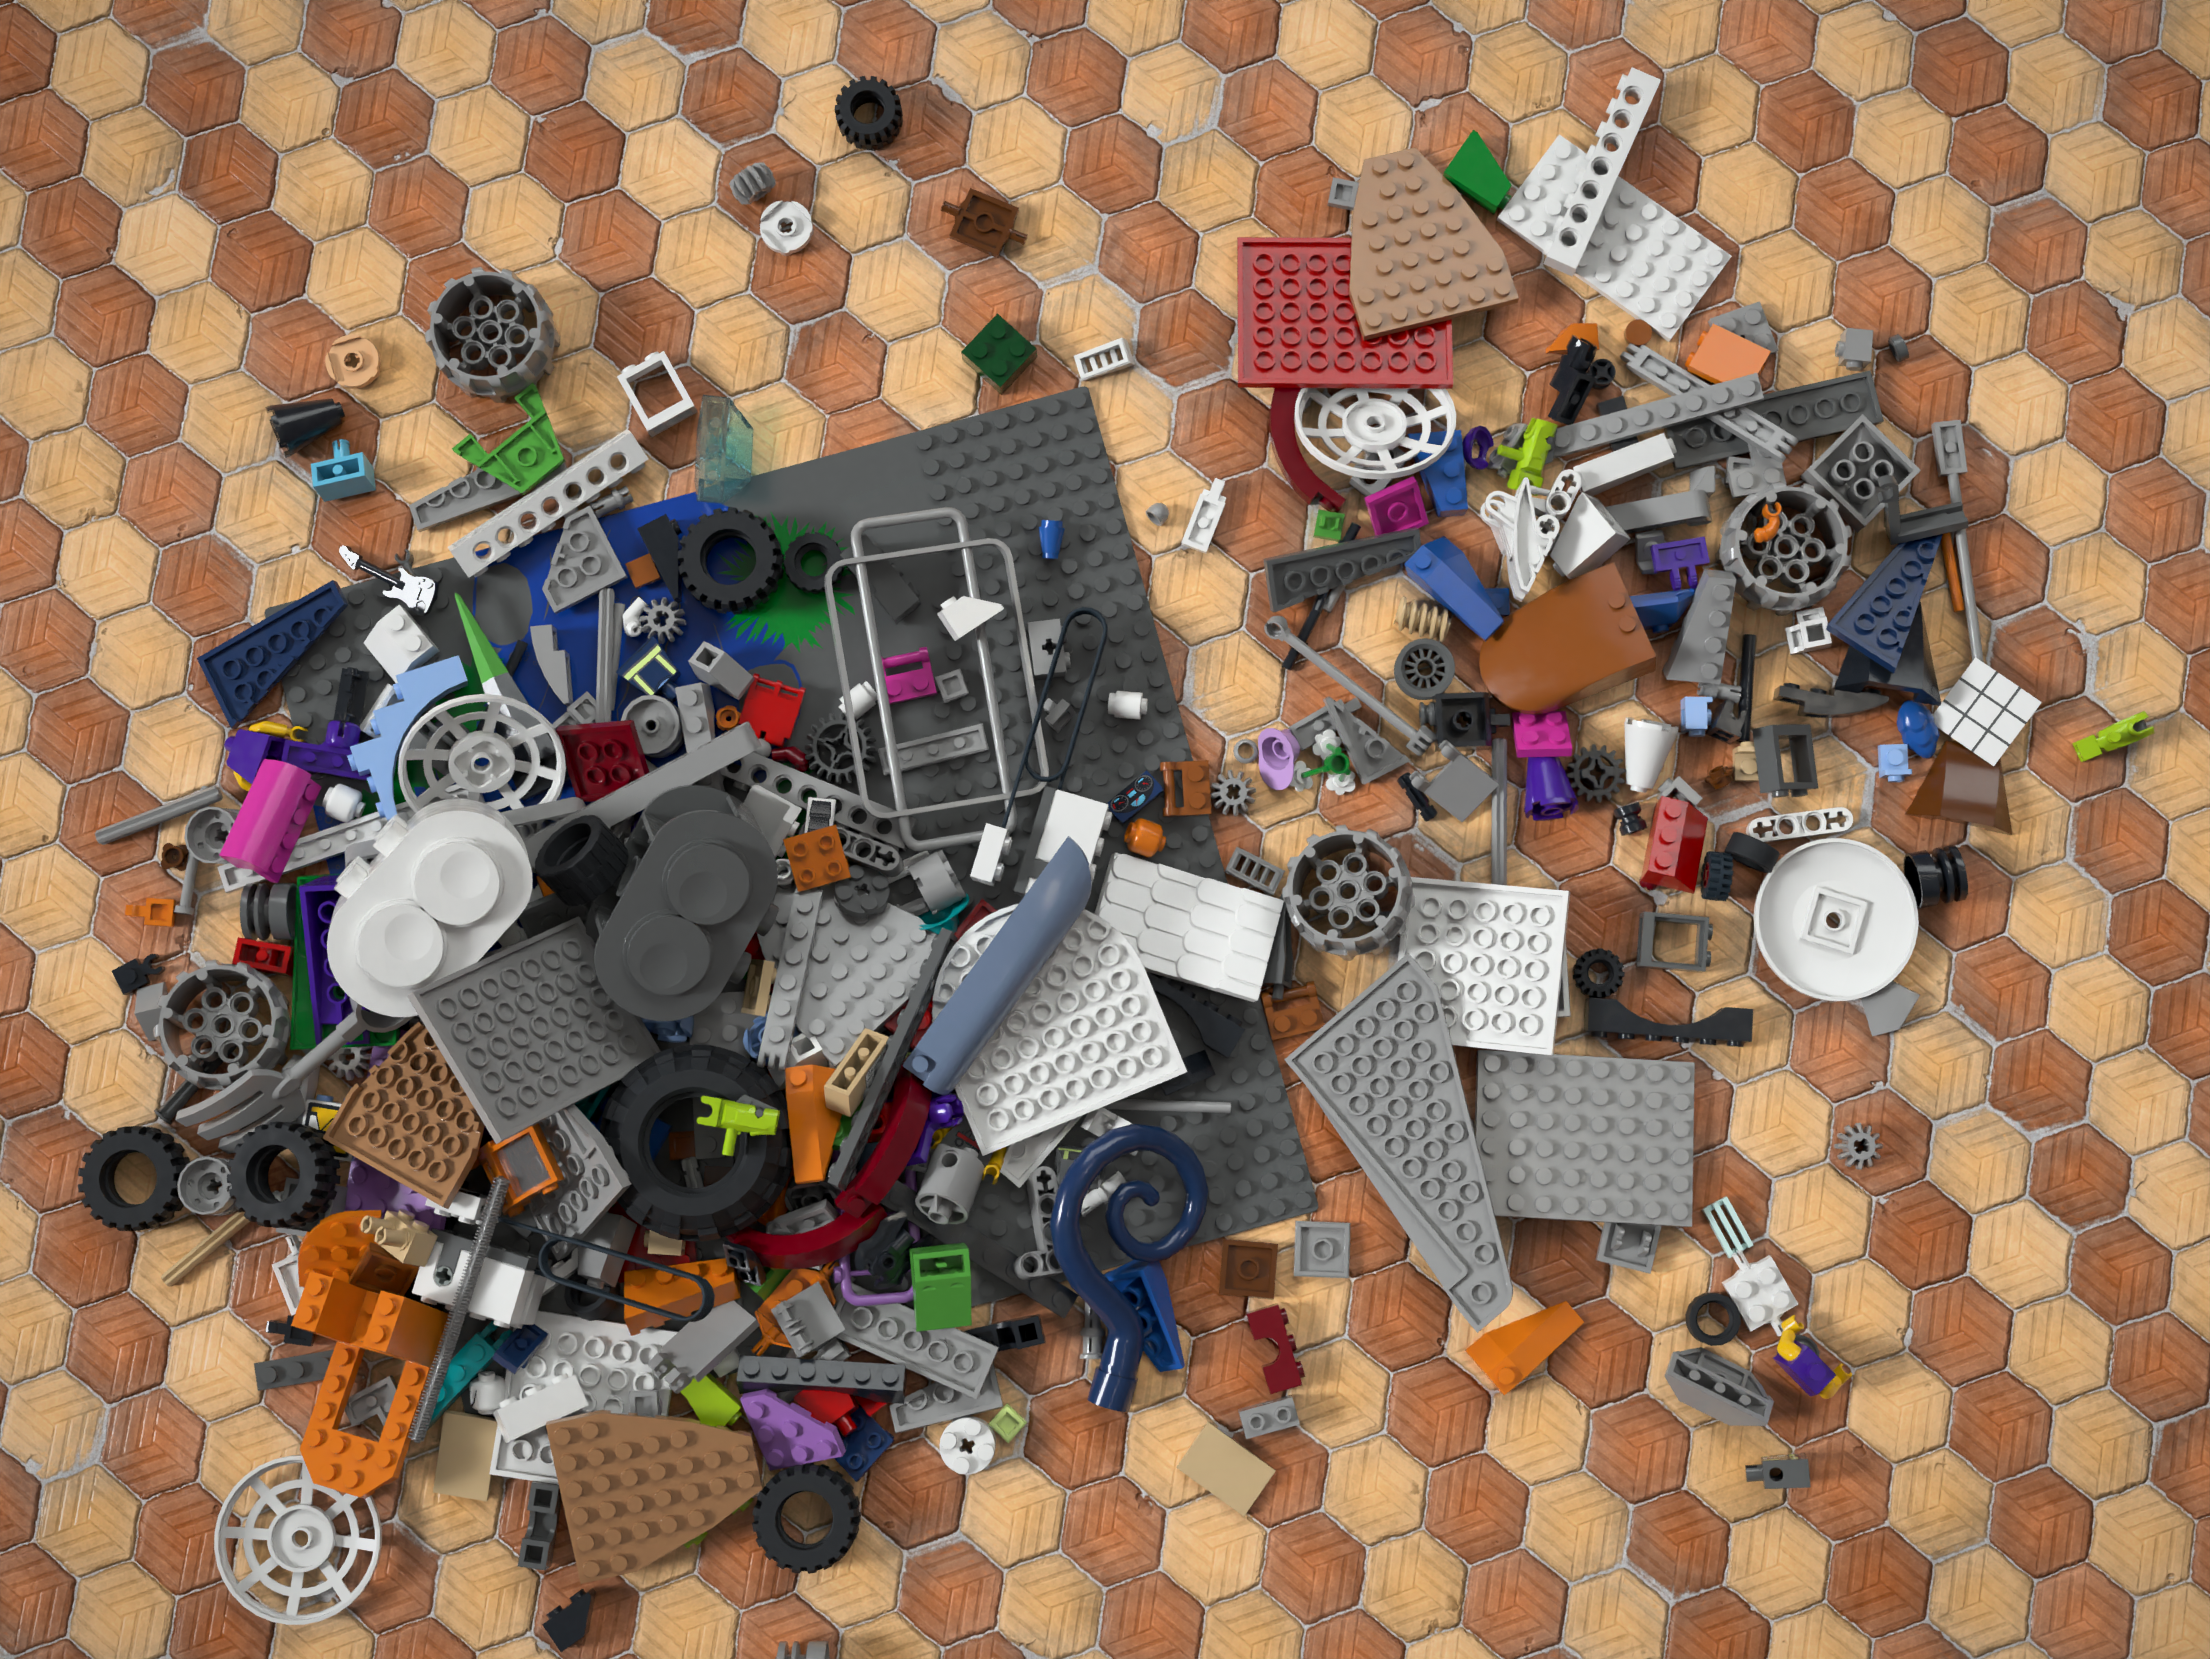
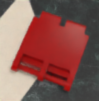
M754 673L753 677L755 680L749 687L738 724L741 725L749 721L758 739L761 738L762 732H765V741L783 748L785 739L791 740L806 688L800 687V689L784 685L783 681L777 680V682L761 678L760 674ZM758 683H762L775 688L774 690L769 689L763 686H759ZM781 689L798 694V696L796 697L793 695L781 692Z

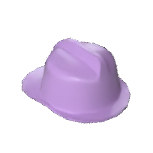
M1266 728L1258 737L1260 775L1270 788L1283 790L1293 780L1294 762L1300 754V746L1295 736L1292 735L1291 729L1280 731L1275 728Z

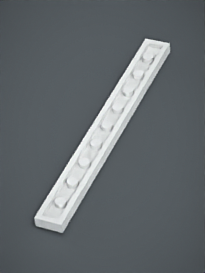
M458 784L445 789L448 793L459 799L468 798L469 791L463 789ZM480 793L478 802L484 803L483 795ZM436 796L429 803H427L425 807L432 803L442 801V799ZM407 801L395 805L398 816L406 823L415 815ZM377 811L351 820L348 823L299 838L282 875L344 854L346 848L354 843L373 840L388 822L387 818H380ZM231 863L217 867L225 893L243 889L246 884H257L267 880L251 869L237 868Z

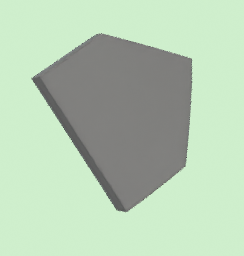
M1893 980L1879 991L1862 997V1004L1872 1036L1899 1030L1904 1025L1920 994L1909 990Z

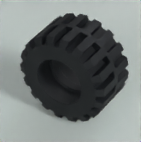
M861 76L859 82H856L854 79L849 81L850 87L844 85L841 88L842 95L838 94L836 97L835 114L842 136H845L850 144L854 142L856 148L862 149V146L865 145L867 150H873L872 146L876 145L878 149H881L884 142L888 144L893 142L892 136H898L900 132L899 127H902L903 123L901 103L892 85L888 87L887 81L883 79L878 82L875 76H871L870 80H866L865 76ZM866 103H875L884 109L881 118L870 124L857 121L854 118L855 111Z

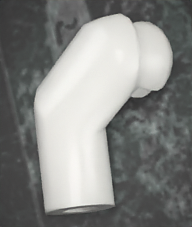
M639 597L623 613L622 617L624 631L630 637H637L641 634L640 615L644 611L643 608L645 606L648 607Z

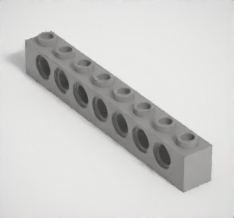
M754 752L738 759L742 762V768L739 772L730 773L729 765L720 769L722 781H724V778L734 781L733 786L740 790L748 792L749 788H752L753 785H759L807 811L808 804L804 803L803 795L809 790L815 791L817 798L840 801L842 809L839 813L835 814L834 825L836 824V826L848 831L851 829L859 832L858 835L881 841L885 845L896 849L897 852L899 849L906 852L907 846L901 838L898 817L877 819L867 813V819L864 823L855 824L853 822V815L857 811H865L860 796ZM759 770L766 771V780L762 783H755L753 780L754 774ZM784 780L791 781L792 788L788 793L782 794L778 791L780 782ZM869 800L870 805L878 812L889 813L896 811ZM909 816L911 834L913 835L918 821L916 818ZM882 821L892 823V830L888 834H880L878 832V825Z

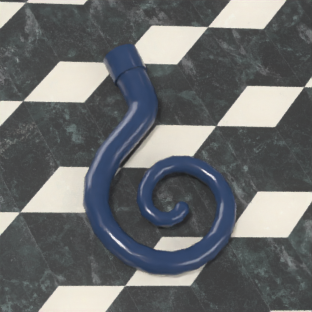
M1130 1124L1108 1130L1082 1150L1068 1168L1057 1189L1050 1219L1054 1255L1070 1286L1099 1316L1108 1329L1101 1362L1095 1369L1087 1400L1095 1405L1120 1412H1129L1138 1381L1136 1375L1144 1349L1145 1332L1139 1312L1096 1268L1083 1244L1079 1223L1083 1200L1101 1171L1123 1155L1135 1151H1151L1165 1157L1174 1164L1185 1189V1207L1180 1221L1160 1240L1149 1243L1138 1241L1129 1233L1124 1223L1125 1205L1132 1198L1138 1197L1150 1207L1158 1204L1160 1200L1159 1192L1150 1183L1140 1180L1122 1183L1108 1199L1105 1219L1108 1233L1118 1249L1133 1260L1152 1263L1169 1259L1185 1248L1199 1230L1206 1212L1208 1185L1204 1167L1194 1150L1176 1134L1159 1126Z

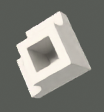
M1823 607L1796 612L1798 624L1785 628L1790 655L1829 648L1832 645L1830 632L1826 630L1828 621Z

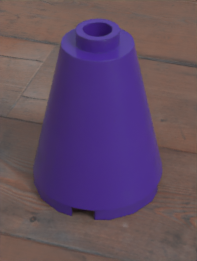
M1528 757L1524 806L1526 818L1533 815V820L1548 821L1563 818V812L1570 810V814L1575 813L1579 809L1578 800L1559 757Z

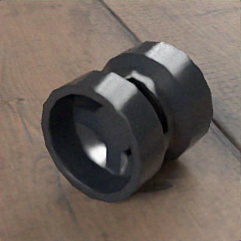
M1639 802L1613 810L1615 818L1622 820L1619 828L1621 836L1648 828L1646 821L1641 816H1638L1642 810Z

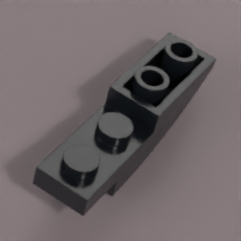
M1793 683L1780 685L1775 689L1773 700L1799 705L1797 716L1811 718L1853 716L1882 706L1889 700V696L1881 695L1882 691L1867 688L1860 693L1831 688L1829 695H1826L1827 691L1817 688H1811L1810 691L1801 690L1800 685Z

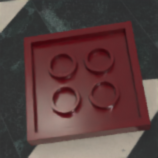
M634 720L559 726L555 730L560 737L564 749L565 763L575 795L584 802L597 801L650 773Z

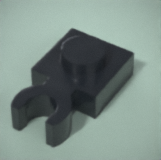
M158 954L148 955L142 964L139 959L135 958L112 970L123 995H128L138 988L151 983L148 975H159L166 970L163 966L153 969L152 962L159 958Z

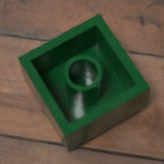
M997 313L961 351L963 361L1002 395L1037 358V349Z

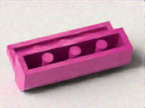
M264 759L219 856L237 868L251 869L268 881L278 883L321 790V786L310 779V773L297 766L283 761Z

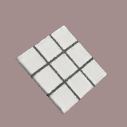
M1975 657L1934 712L1933 718L1940 730L1994 766L2042 702Z

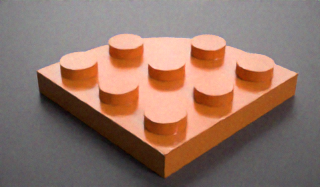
M359 1210L335 1213L321 1219L320 1224L311 1231H307L302 1239L298 1255L299 1287H305L310 1271L349 1283V1278L369 1243L378 1244L374 1241L375 1234H365L361 1231V1221L367 1215L382 1219V1211Z

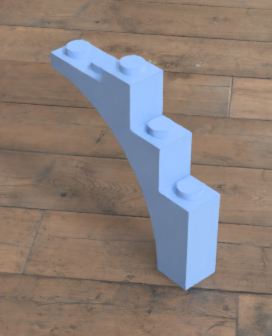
M459 655L396 675L398 683L393 684L398 700L403 698L404 701L374 710L375 719H371L370 722L375 735L381 734V737L350 747L352 754L347 757L352 771L358 770L360 776L370 773L372 775L367 777L371 792H377L381 802L375 804L380 818L386 817L387 821H389L397 814L394 801V773L397 757L409 731L430 706L449 693L468 686V680Z

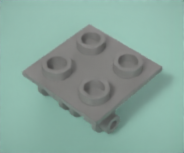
M819 1281L787 1301L779 1303L771 1310L798 1358L846 1330Z

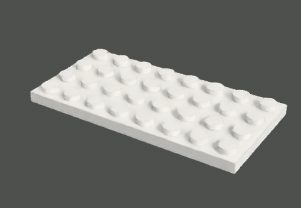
M1559 134L1500 213L1497 221L1543 253L1548 239L1554 241L1557 232L1553 228L1559 215L1565 217L1568 208L1564 207L1569 193H1575L1578 188V184L1574 183L1580 168L1585 170L1589 163V161L1585 160L1587 153ZM1602 167L1593 168L1598 175L1606 174ZM1618 176L1574 276L1635 319L1647 322L1651 326L1652 331L1669 342L1732 256ZM1583 191L1586 198H1595V194L1592 191ZM1581 214L1572 215L1576 222L1582 223L1585 221ZM1569 237L1561 239L1566 246L1574 245L1573 240Z

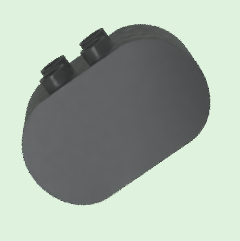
M684 785L671 788L659 794L647 805L625 844L629 857L622 875L613 886L594 900L587 914L586 934L596 944L594 965L601 986L608 996L620 1007L644 1019L674 1021L690 1017L713 1003L721 994L728 980L738 984L745 976L752 958L751 954L745 952L747 945L754 933L765 936L773 926L778 914V906L772 904L778 884L777 864L773 851L750 810L736 797L720 789L705 785Z

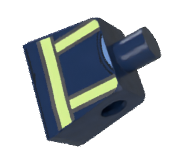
M652 636L616 673L645 695L660 696L663 694L671 703H674L677 700L675 688L678 687L674 682L680 677L681 673L660 643Z

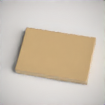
M451 1410L444 1412L433 1493L486 1502L489 1500L493 1476L489 1473L498 1425L495 1418Z
M1210 1422L1206 1423L1176 1466L1177 1469L1243 1516L1246 1515L1276 1471Z

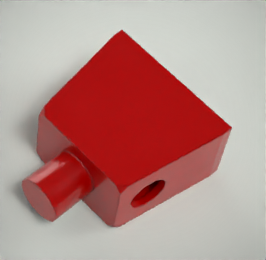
M802 1390L793 1397L802 1408L812 1413L811 1417L824 1424L827 1421L837 1426L843 1437L850 1435L858 1428L850 1417L859 1408L854 1395L822 1390Z

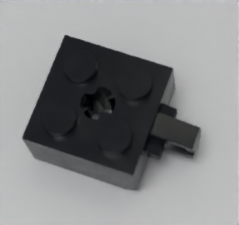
M1487 692L1435 694L1432 698L1435 708V752L1441 751L1439 745L1444 740H1448L1458 751L1489 750L1492 747L1491 734L1496 733V728L1510 726V714H1495V709H1490L1489 693ZM1460 716H1463L1464 721H1468L1464 728L1456 722Z

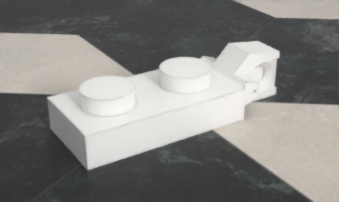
M1215 478L1211 490L1204 489L1203 493H1200L1181 545L1205 554L1207 553L1225 507L1226 497L1221 495L1225 481Z

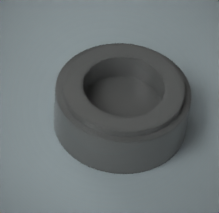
M1899 334L1890 337L1888 345L1896 361L1902 362L1908 359L1909 352L1903 338Z

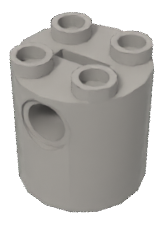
M946 1144L937 1145L932 1153L915 1199L918 1209L928 1216L930 1220L938 1224H959L968 1219L984 1170V1165L977 1158L978 1152L972 1148H963L962 1150Z

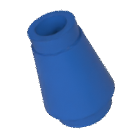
M1041 520L1039 535L1042 558L1058 559L1065 531L1063 521Z

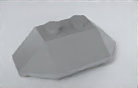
M1702 1347L1687 1349L1681 1352L1675 1351L1671 1354L1665 1378L1680 1402L1729 1426H1766L1768 1424L1774 1401L1770 1395L1767 1396L1763 1386L1751 1371Z

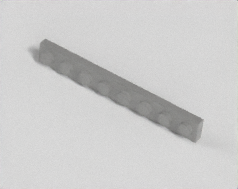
M1750 374L1557 428L1554 459L1764 401L1758 374Z

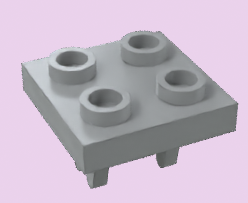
M1604 1223L1595 1260L1651 1274L1661 1226Z

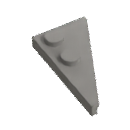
M1329 696L1323 699L1362 784H1367L1410 761L1406 755L1400 753L1387 740L1381 738L1372 728L1352 715L1339 702H1336Z

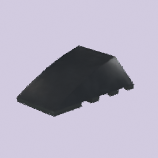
M1919 602L1895 673L1890 672L1852 646H1848V651L1842 662L1840 673L1833 689L1860 693L1866 685L1913 692V702L1941 705L1921 602Z

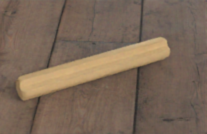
M236 1212L162 1274L163 1282L169 1287L174 1286L250 1221L244 1217L245 1212Z

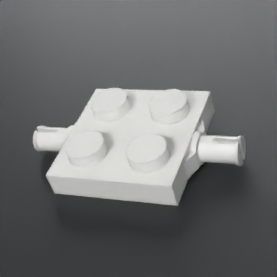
M297 1235L286 1237L292 1253L284 1260L272 1264L291 1316L295 1315L304 1287H299L298 1255L301 1244Z
M1742 1250L1736 1251L1737 1254L1734 1252L1731 1256L1734 1258L1739 1269L1732 1277L1722 1282L1725 1290L1736 1304L1740 1316L1749 1331H1753L1763 1324L1771 1323L1777 1336H1781L1784 1330L1781 1326L1782 1320L1780 1317L1784 1312L1798 1305V1302L1770 1255L1758 1262L1749 1263Z

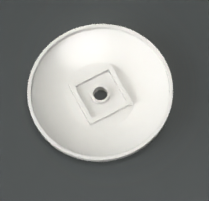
M1827 838L1815 840L1785 854L1776 862L1772 872L1767 873L1760 885L1754 906L1756 940L1769 967L1784 983L1794 990L1809 997L1825 1001L1855 1000L1884 988L1897 977L1907 964L1918 935L1917 904L1911 886L1902 871L1877 849L1850 839ZM1829 913L1838 915L1840 923L1837 928H1831L1827 925L1826 917Z

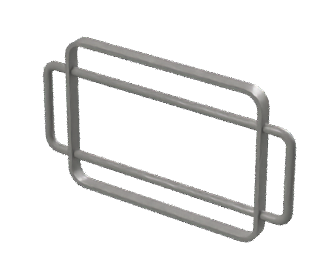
M953 507L863 519L855 524L851 531V545L854 558L843 559L832 565L828 569L824 581L862 806L870 816L877 819L898 817L903 843L914 851H928L981 842L984 830L922 841L915 840L911 834L908 815L1004 800L1005 810H1007L1013 788L985 623L983 622L975 628L1003 794L907 809L866 563L961 550L969 597L980 599L972 548L982 546L997 548L1003 554L1033 724L1038 703L1011 551L1004 542L998 539L986 538L970 541L967 520L960 510ZM943 518H952L957 523L959 543L864 556L861 535L867 529ZM855 565L897 810L895 812H878L870 805L868 800L832 588V575L834 571L845 566ZM1039 720L1035 733V742L1041 771L1040 776L1049 777L1041 721ZM1039 781L1032 789L1017 791L1015 798L1037 793L1045 787L1047 782ZM1015 799L1005 828L1008 830L1009 835L1015 830L1017 825Z

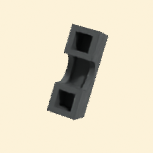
M537 1481L531 1483L527 1510L530 1511L526 1535L522 1538L518 1561L519 1567L547 1570L552 1565L562 1504L559 1485Z

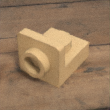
M1740 742V746L1732 750L1733 782H1759L1754 742Z

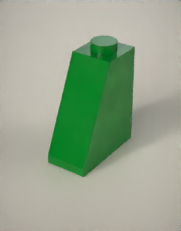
M1472 130L1444 171L1443 176L1458 192L1494 215L1498 208L1503 210L1512 196L1509 195V191L1512 185L1478 132Z

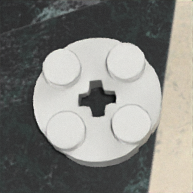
M776 201L769 205L762 213L760 233L764 243L771 250L788 256L802 250L811 240L814 232L812 219L807 209L800 203L795 201ZM782 222L786 224L793 223L791 226L792 231L782 233L780 224Z

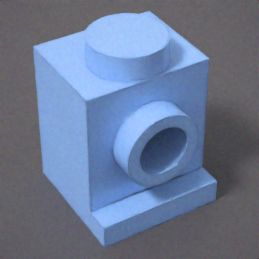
M1684 697L1680 700L1681 732H1689V737L1705 736L1707 725H1711L1712 721L1711 709H1707V706L1713 702L1712 697Z

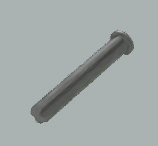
M237 1046L231 1047L228 1050L227 1056H229ZM219 1056L211 1062L202 1061L200 1065L204 1068L203 1073L213 1074L224 1061ZM185 1080L160 1109L156 1108L154 1112L163 1121L171 1125L173 1123L172 1118L199 1090V1087Z

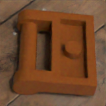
M1209 761L1161 762L1160 771L1163 772L1165 808L1162 809L1163 817L1211 815ZM1174 771H1182L1184 807H1176Z
M1314 981L1306 982L1304 986L1284 990L1283 1000L1272 999V993H1269V991L1261 993L1272 1041L1319 1030L1324 1026ZM1305 996L1309 997L1310 1004L1276 1012L1273 1011L1272 1004Z

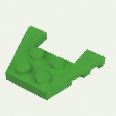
M534 383L530 384L515 397V400L531 417V420L491 453L487 454L471 434L452 448L460 457L523 495L565 462L541 396Z

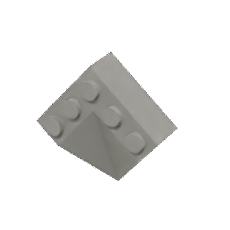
M1862 414L1800 478L1806 484L1813 485L1815 492L1826 500L1834 499L1839 504V515L1858 533L1885 506V503L1880 502L1877 494L1881 491L1889 490L1890 487L1881 488L1877 479L1885 475L1894 476L1900 492L1921 470Z

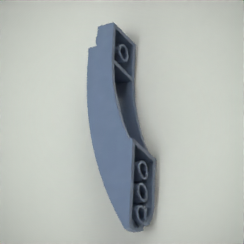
M1070 836L1063 842L902 1065L923 1080V1086L933 1092L948 1095L953 1091L1086 907L1092 888L1089 862L1081 847Z

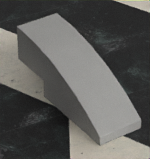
M552 624L531 626L533 647L544 677L562 703L569 707L573 703L569 653L565 650L558 651L557 629Z

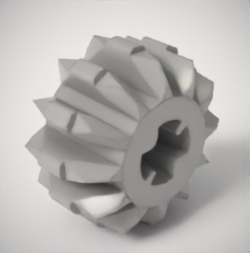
M759 162L751 166L748 165L747 168L741 170L729 184L736 200H739L741 204H751L764 197L768 192H771L776 182L770 168L764 162Z
M662 598L661 605H659L654 599L651 601L654 608L650 609L647 606L643 608L648 616L640 617L641 622L647 623L641 630L644 633L650 632L648 635L649 639L652 636L655 639L658 637L660 644H664L666 636L670 642H674L675 638L672 635L674 632L680 636L683 634L678 626L686 625L687 622L680 618L685 612L683 609L676 610L678 607L676 601L668 605L667 598ZM661 616H665V617H666V625H665V626H662V625L660 624V622H661V621H660V617H661Z
M1228 770V780L1222 774H1219L1218 780L1221 784L1213 782L1211 785L1213 789L1219 791L1210 794L1211 799L1220 798L1214 804L1215 809L1225 805L1223 809L1224 815L1228 814L1229 808H1233V815L1238 816V807L1246 813L1249 809L1244 802L1254 804L1255 801L1248 794L1255 793L1256 788H1246L1252 782V779L1247 778L1242 782L1243 772L1241 771L1238 773L1237 779L1233 778L1232 770ZM1229 787H1232V790L1234 788L1239 790L1238 799L1234 800V797L1232 799L1227 797Z
M1855 1123L1854 1129L1850 1125H1846L1844 1127L1846 1135L1843 1133L1837 1134L1838 1139L1842 1140V1144L1837 1143L1834 1145V1148L1843 1150V1152L1837 1155L1838 1159H1845L1847 1157L1845 1166L1851 1167L1855 1164L1857 1170H1862L1864 1164L1867 1167H1872L1873 1161L1871 1158L1880 1159L1881 1157L1875 1152V1149L1883 1148V1144H1875V1140L1880 1137L1879 1133L1871 1134L1872 1126L1870 1125L1865 1126L1864 1129L1861 1123ZM1856 1141H1862V1144H1860V1146L1863 1145L1862 1151H1855L1857 1147H1854V1143Z

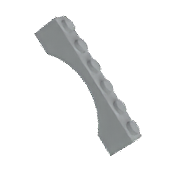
M702 682L675 688L687 753L715 738V710L709 684ZM720 769L693 783V785H705L725 791Z

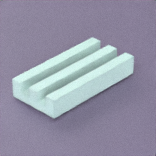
M1727 1196L1701 1209L1728 1258H1731L1734 1252L1737 1254L1736 1251L1738 1250L1744 1251L1746 1248L1753 1246ZM1721 1205H1724L1725 1209L1727 1210L1737 1231L1739 1232L1742 1240L1744 1241L1743 1244H1740L1736 1234L1734 1233L1731 1225L1729 1224L1725 1214L1723 1213L1720 1207ZM1715 1209L1735 1248H1730L1710 1211Z

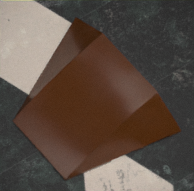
M1946 740L1905 814L1926 819L1935 818L2012 835L2001 758L1992 766L1962 744Z

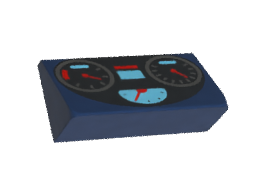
M1146 770L1106 804H1108L1109 810L1117 820L1124 825L1164 792V788Z

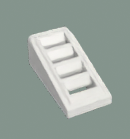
M1123 337L1074 356L1082 381L1135 365L1128 342ZM1119 348L1123 356V360L1120 361L1116 349ZM1106 352H1110L1113 361L1110 365L1105 354ZM1096 355H1099L1103 366L1102 368L1098 367L1095 358ZM1089 358L1093 371L1088 372L1084 359Z

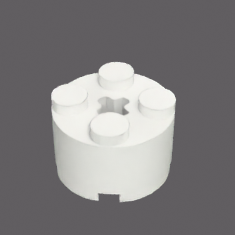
M965 1416L954 1419L946 1427L940 1438V1454L944 1463L956 1473H977L983 1470L993 1458L996 1449L995 1433L992 1427L981 1418ZM964 1438L975 1442L972 1446L973 1451L961 1447L964 1443Z

